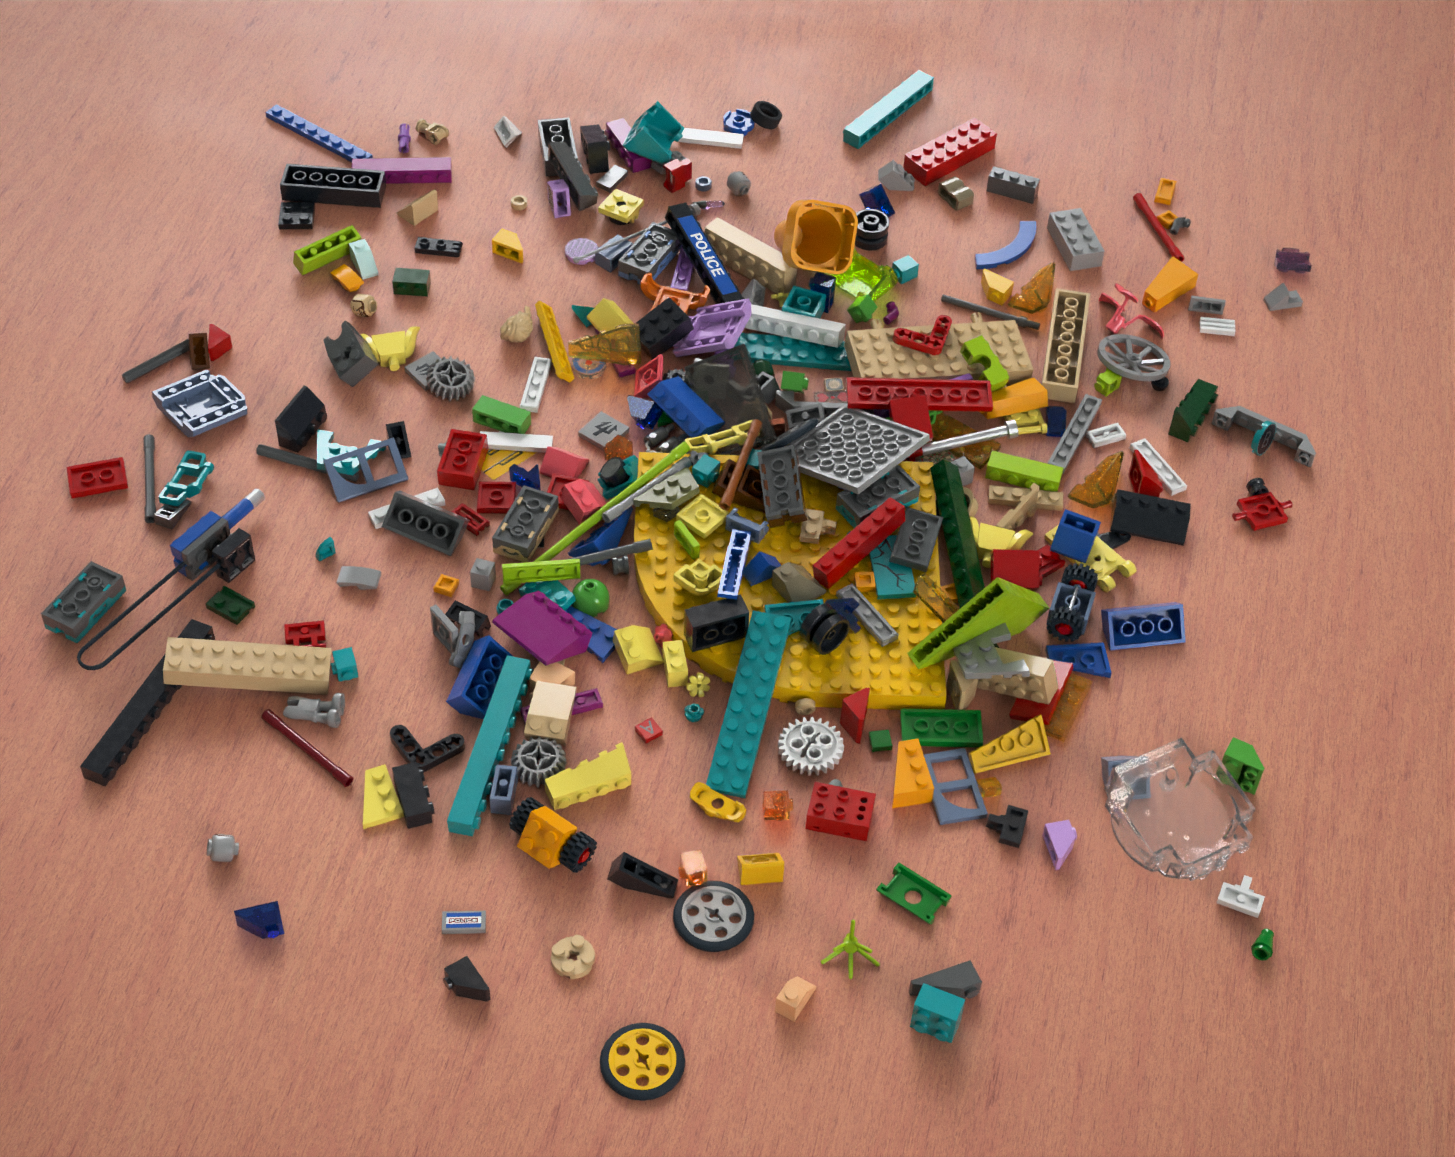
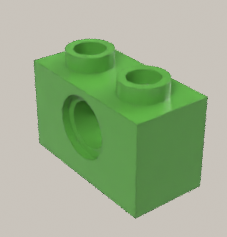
M783 371L782 391H794L795 393L804 394V390H808L809 379L806 378L805 373Z

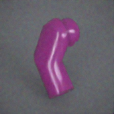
M893 301L886 304L888 314L883 318V321L887 325L899 316L898 307Z

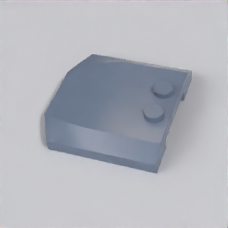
M204 370L152 391V398L157 408L187 437L197 436L247 414L245 395L227 378L220 374L217 376L211 375L209 370Z

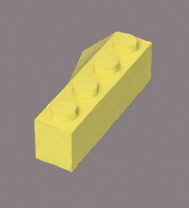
M623 743L615 745L617 749L607 753L605 750L598 753L600 757L590 762L587 759L580 762L573 770L567 768L545 779V792L553 809H563L569 805L585 802L590 798L599 795L603 796L608 792L624 789L631 785V770Z

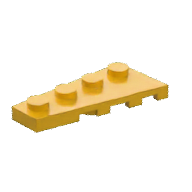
M1042 715L1028 720L968 753L973 772L980 773L1050 755Z

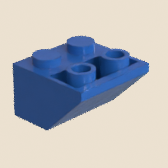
M1065 509L1050 551L1086 563L1101 522Z

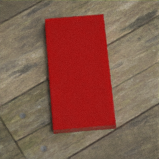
M1053 660L1058 689L1051 702L1045 704L1016 698L1009 713L1010 719L1027 722L1038 715H1042L1044 725H1049L1072 673L1073 663Z

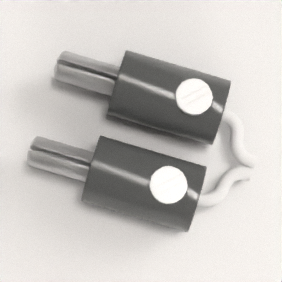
M670 424L665 428L660 426L645 436L643 440L647 448L646 452H655L653 450L650 451V449L668 438V433L675 428L674 425ZM683 433L679 437H671L656 447L655 453H670L676 443L687 439V435Z

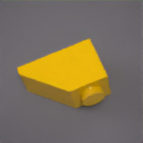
M502 228L492 239V253L523 263V248L517 233Z
M985 268L983 270L981 284L987 299L1002 306L1012 295L1014 282Z

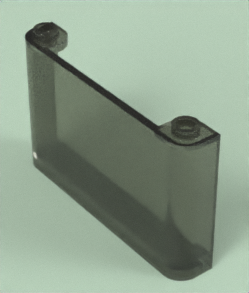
M745 344L684 367L686 372L684 379L687 385L690 384L694 392L725 421V424L715 433L757 419L763 425L752 449L777 441L758 377ZM738 443L718 448V451L712 455H740L743 445L740 446Z

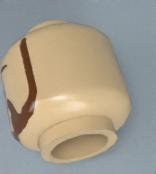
M357 294L353 297L350 307L356 316L371 317L377 310V302L371 295Z

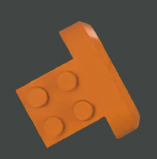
M652 273L644 274L640 283L644 295L655 301L650 311L669 297L688 314L689 309L696 310L699 307H704L710 295V288L705 285L704 291L701 293L659 285L653 280Z

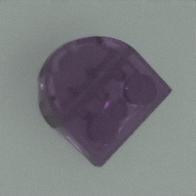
M1282 248V251L1277 249L1274 265L1281 272H1288L1289 270L1297 273L1311 272L1310 253L1299 252L1300 250L1296 248Z

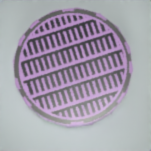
M587 238L573 239L565 246V256L571 263H574V257H580L592 252L598 246L594 241ZM595 254L574 264L585 265L587 262L595 261Z

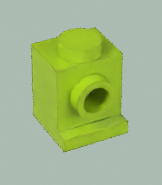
M1106 368V372L1098 375L1097 382L1094 384L1095 390L1107 397L1120 387L1122 376Z

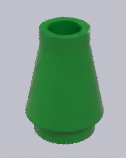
M1263 929L1251 946L1252 954L1256 959L1264 961L1272 956L1274 937L1272 930Z

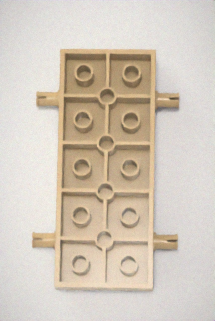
M975 312L970 316L972 323L951 324L945 345L939 355H931L894 343L892 340L894 330L897 328H905L930 336L934 325L883 328L882 322L878 318V324L876 319L870 322L872 329L847 331L844 344L853 376L856 378L950 380L970 373L973 380H978L982 371L986 370V368L980 363L968 365L960 350L964 342L981 335L988 341L991 350L999 358L1000 364L1008 372L1009 380L1005 387L1031 378L1034 369L1015 320L983 322L979 312H977V315ZM940 333L935 334L936 336L943 337ZM914 340L916 343H922L920 340Z

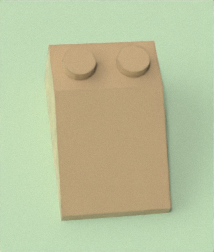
M542 681L536 682L524 730L526 740H530L531 737L533 739L538 737L545 739L547 737L549 741L555 740L557 744L566 746L577 687Z

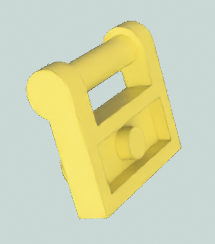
M1040 409L1004 416L1005 421L1013 419L1016 421L1018 435L1039 432L1040 434L1047 433V424L1044 423Z

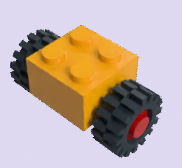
M526 798L525 801L521 802V806H517V811L513 812L514 816L511 817L509 826L510 829L521 836L517 847L548 869L562 864L572 872L578 873L592 859L590 857L594 855V850L597 848L596 840L582 831L576 833V826L534 798Z

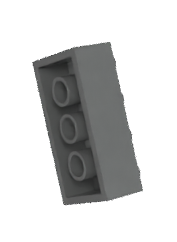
M570 117L538 120V137L545 175L557 176L558 174L548 159L549 142H565L569 148L573 149L574 157L578 161Z

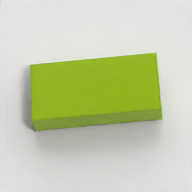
M681 520L674 522V536L693 560L699 558L700 544Z

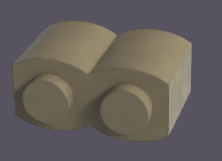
M954 176L939 183L938 194L954 210L957 211L973 204V191L964 186L963 181Z

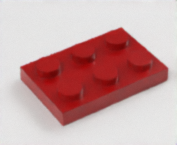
M123 457L66 467L71 499L128 488Z

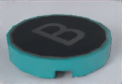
M1269 420L1261 424L1263 428L1256 431L1251 443L1252 453L1259 456L1267 451L1276 433V424Z

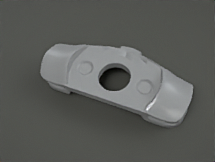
M461 611L459 613L461 627L455 652H452L449 659L451 666L460 669L474 641L475 613L471 611ZM466 635L465 644L463 645L462 639Z

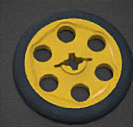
M635 1023L622 1027L610 1036L603 1046L599 1062L603 1078L612 1090L631 1100L645 1101L661 1097L677 1085L684 1072L685 1055L680 1042L665 1028L651 1023ZM639 1037H646L649 1042L646 1045H639L636 1040ZM620 1047H626L629 1049V1053L621 1056L617 1053V1050ZM658 1047H665L668 1049V1053L666 1055H659L656 1053V1049ZM639 1057L646 1060V1065L639 1062ZM621 1067H625L629 1070V1073L626 1076H620L616 1071ZM659 1067H665L669 1072L664 1076H660L656 1073V1070ZM644 1077L648 1079L649 1083L646 1086H639L636 1083L637 1079Z

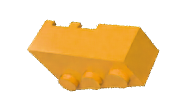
M919 739L899 741L896 755L892 808L931 803L934 786Z

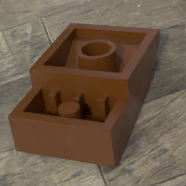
M728 459L723 465L712 490L713 494L722 498L736 462ZM749 464L744 468L732 503L765 511L759 470Z

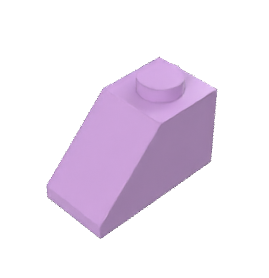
M1069 820L1047 823L1044 827L1042 836L1055 870L1060 869L1073 849L1074 841L1077 839L1076 829L1071 826Z

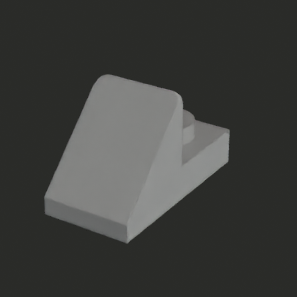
M1284 283L1264 297V302L1270 311L1301 307L1303 303L1297 290L1288 291Z

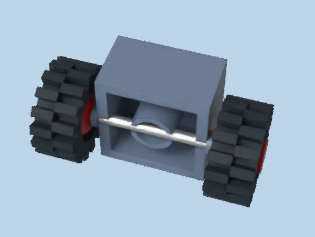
M1074 563L1073 566L1071 564L1068 565L1064 570L1061 583L1058 582L1046 625L1049 634H1053L1052 637L1054 638L1059 637L1058 640L1060 641L1065 639V642H1068L1070 639L1073 642L1075 639L1078 640L1081 634L1084 635L1098 581L1097 573H1094V569L1089 570L1090 566L1088 565L1086 567H1083L1084 564L1081 563L1080 566L1077 563Z

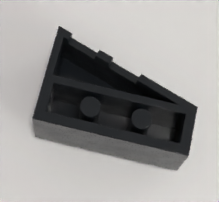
M599 124L580 126L584 154L588 155L586 162L589 164V173L608 172L610 143L607 141L604 130H601Z

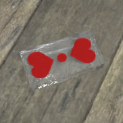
M847 390L814 392V401L847 403Z

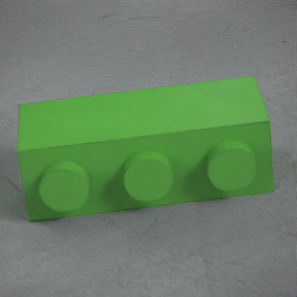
M484 395L480 397L472 408L473 422L504 433L525 434L531 426L530 411Z

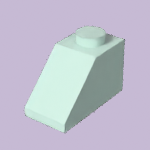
M362 239L349 243L351 260L362 280L379 275L372 251L366 240Z

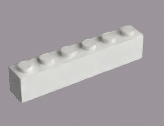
M751 304V316L744 328L838 348L844 341L846 324Z

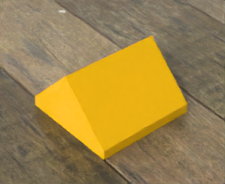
M779 853L737 856L741 885L783 882L784 860Z

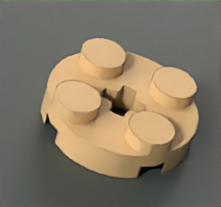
M574 935L573 937H566L553 945L551 963L558 975L562 977L563 975L570 976V979H578L586 976L591 971L592 965L595 962V951L593 946L583 936ZM571 954L577 955L576 961H573V959L568 960L567 958Z

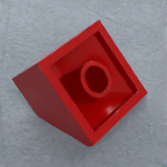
M1134 450L1128 473L1133 492L1159 497L1160 492L1163 491L1162 482L1159 481L1156 472L1139 450Z

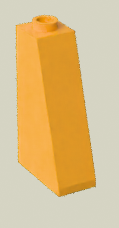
M1173 256L1145 290L1142 304L1155 313L1196 286L1198 273Z
M1034 377L992 392V412L980 413L986 419H992L1048 407L1047 389Z

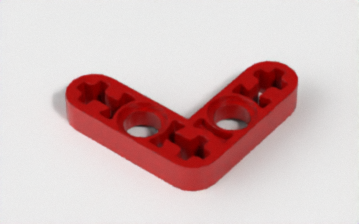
M947 315L938 316L930 336L905 328H897L894 330L892 340L894 343L931 355H939L948 337L952 319ZM940 333L943 337L936 336L935 334ZM914 340H920L922 343H916Z

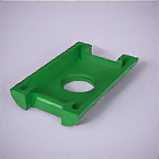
M898 862L893 868L895 876L887 886L881 883L876 891L931 925L935 918L933 915L941 905L947 906L952 895ZM909 891H916L921 895V901L917 904H911L905 900V894Z

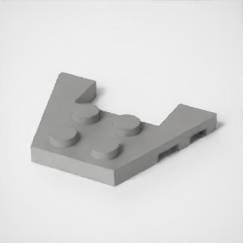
M1002 623L954 648L955 658L965 679L992 678V675H1003L1004 678H1012V675L1022 674V677L1030 676L1024 659L1003 664L994 647L996 643L1011 640V633L1006 623Z

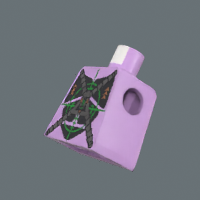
M563 179L548 181V200L554 218L571 216L569 187Z

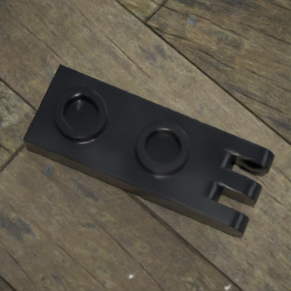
M418 237L415 253L459 257L463 243L461 241Z

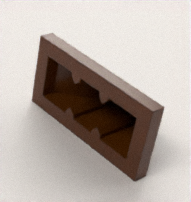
M207 333L188 334L189 358L192 370L210 369Z

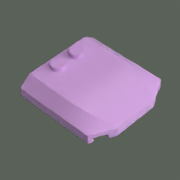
M747 298L697 308V314L689 316L694 330L673 345L675 356L681 357L733 349L751 316L750 300Z

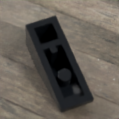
M625 852L612 861L607 880L625 889L671 899L674 897L678 883L677 878Z

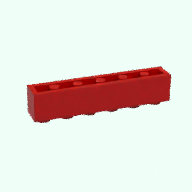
M891 497L888 498L814 563L813 574L818 583L830 589L905 522V506Z

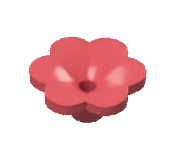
M661 624V626L655 628L654 639L661 648H663V642L673 641V632L668 629L666 624Z

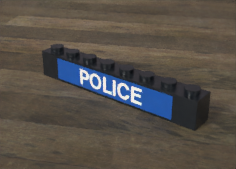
M687 203L668 206L665 219L702 282L710 288V295L715 304L745 299L740 294L738 286L734 284L730 273L724 267L723 261L718 257L715 248L709 242L708 236L702 230L699 221L693 215L692 209L689 208Z

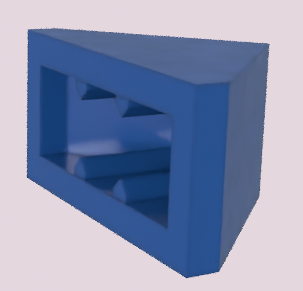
M759 551L744 568L743 576L753 586L772 578L773 570L782 565L776 557Z

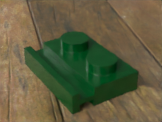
M223 586L222 590L218 591L206 603V608L238 625L250 613L249 610L255 608V603L232 589Z

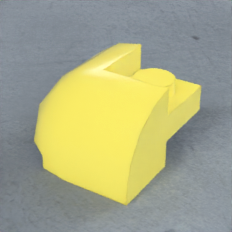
M698 559L690 566L684 565L673 574L674 582L689 593L697 596H706L719 588L722 569L715 564L710 567Z

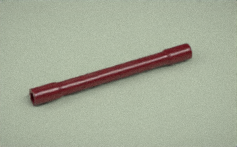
M267 709L263 712L261 718L266 723L277 729L344 787L351 785L353 777L334 764L284 723L273 711Z

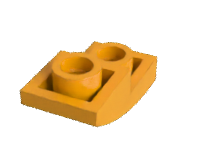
M345 264L330 272L333 279L339 281L342 287L349 292L358 290L364 284V281Z

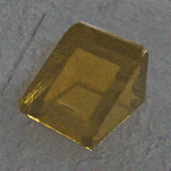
M996 777L976 780L982 798L1001 795L1002 786Z

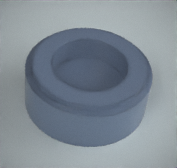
M701 176L695 180L697 190L708 191L711 189L712 181L710 178Z

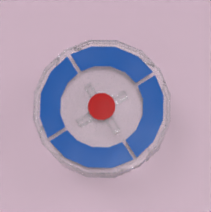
M587 350L579 352L571 360L572 371L579 378H598L606 370V359L596 351Z

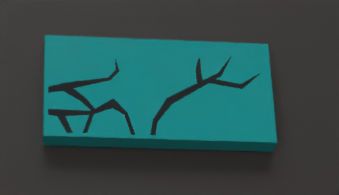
M898 535L888 536L869 553L872 572H874L877 599L914 598L917 594L912 568L889 562Z

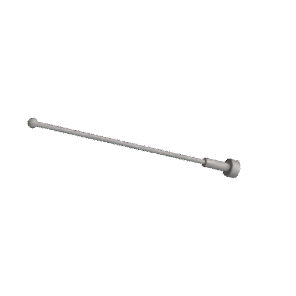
M697 203L688 205L695 217L700 215L701 210ZM665 220V221L660 222V223H658V224L664 225V224H667L668 222H667V220ZM646 229L580 257L576 256L573 258V262L579 263L580 260L641 235Z

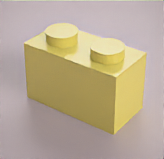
M683 641L663 642L662 657L668 688L686 686L688 684V668Z

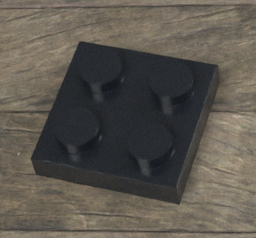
M281 202L278 222L279 229H313L315 202Z

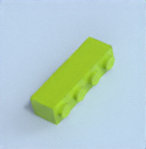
M351 225L294 251L293 264L303 276L350 254L349 243L361 240L362 237L354 226Z
M992 450L985 478L1028 489L1035 483L1040 486L1039 490L1058 492L1064 467Z

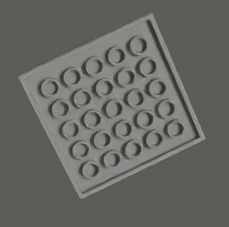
M843 405L819 422L809 432L787 446H795L801 473L860 494L930 441V435L859 409H848L847 405Z

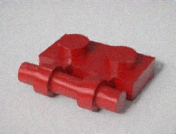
M324 620L284 624L286 645L300 646V643L311 642V645L301 646L326 648V643L318 644V641L326 640Z

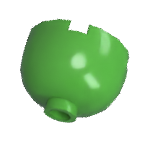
M584 579L577 583L572 590L576 600L572 607L592 617H596L602 611L603 613L606 612L609 607V591L599 580Z

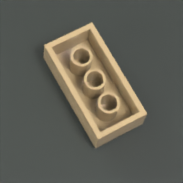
M995 647L1003 664L1024 659L1030 676L1022 677V674L1012 675V678H1004L1003 675H992V678L978 679L977 688L1049 704L1058 689L1053 660Z

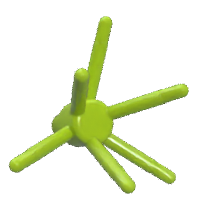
M851 920L850 933H847L843 943L834 947V952L821 960V964H825L843 951L847 952L849 979L853 978V953L855 952L860 953L875 966H880L879 962L866 953H872V949L858 943V939L854 936L855 920Z

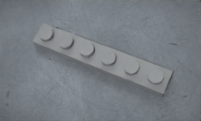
M1085 394L1049 459L1048 464L1064 467L1063 474L1102 404V399Z

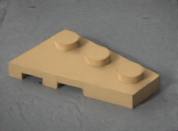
M1033 483L1030 486V493L1027 496L1022 495L1015 510L1010 509L996 527L1013 531L1017 526L1020 527L1025 519L1032 517L1037 509L1036 503L1040 486Z

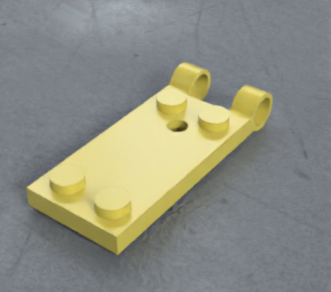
M1059 525L1045 534L1044 539L1051 545ZM1097 536L1086 563L1066 557L1073 564L1077 563L1080 566L1081 563L1084 564L1083 567L1090 566L1089 570L1094 569V573L1098 575L1097 585L1106 593L1116 587L1115 581L1109 576L1118 569L1126 578H1129L1137 571L1135 565L1130 560H1124Z

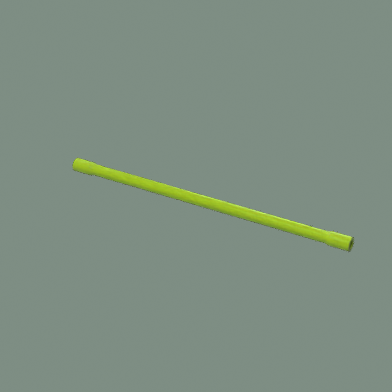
M683 441L666 457L533 562L550 561L602 520V513L642 488L674 461L690 451V446ZM521 583L503 584L500 586V589L508 596Z

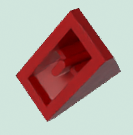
M209 324L208 351L210 361H215L233 347L228 333L214 324Z

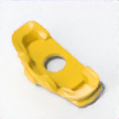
M695 783L690 791L689 797L709 817L738 823L746 815V808L742 803L733 801L712 790L704 783ZM715 799H721L724 805L716 809L712 806V802Z

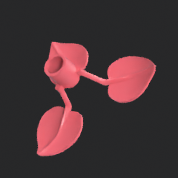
M1115 283L1114 286L1118 292L1125 295V301L1122 306L1111 296L1103 292L1101 293L1099 301L1110 303L1117 308L1114 316L1105 326L1109 331L1117 334L1121 328L1125 329L1137 319H1141L1158 331L1161 338L1164 337V331L1161 326L1145 315H1138L1124 323L1126 319L1120 314L1122 311H1125L1124 307L1128 300L1131 299L1135 303L1138 302V299L1130 291Z

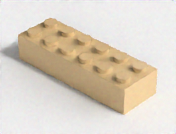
M718 217L705 227V234L708 236L709 242L715 248L718 257L723 261L724 265L751 280L756 279L762 286L776 294L784 292V294L789 293L793 286H796L797 269L786 264L780 251Z

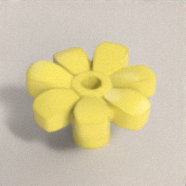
M789 293L773 294L771 299L778 300L779 307H782Z
M698 672L696 677L691 675L689 677L690 683L686 684V689L689 690V694L692 697L697 695L701 698L705 695L704 691L708 692L710 686L707 685L710 683V678L704 677L703 673Z

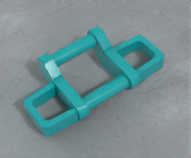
M189 450L185 452L181 462L176 467V473L159 494L160 503L179 506L186 498H191L201 492L204 481L215 468L211 462H206V454ZM189 459L200 460L199 465L187 462ZM183 474L198 477L195 482L189 485L178 484ZM168 494H171V495H176V496H178V497H177V498H171V497H166V496H167Z

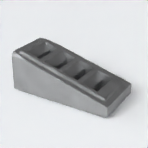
M185 499L181 503L182 505L174 506L177 509L173 508V505L164 504L154 515L155 523L173 529L191 505V501Z

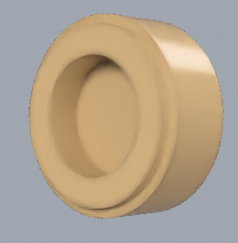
M522 195L512 197L511 207L514 210H524L527 207V198Z
M808 698L796 701V712L801 715L812 714L816 710L815 701Z

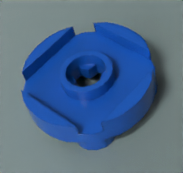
M736 109V112L732 113L728 111L723 117L724 130L746 136L755 126V122L750 116L751 112L744 109Z

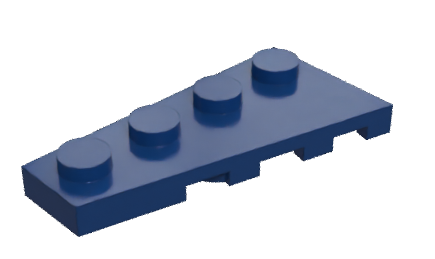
M570 606L566 612L592 632L587 651L591 654L594 653L598 660L604 663L615 650L613 636L614 631L617 629Z

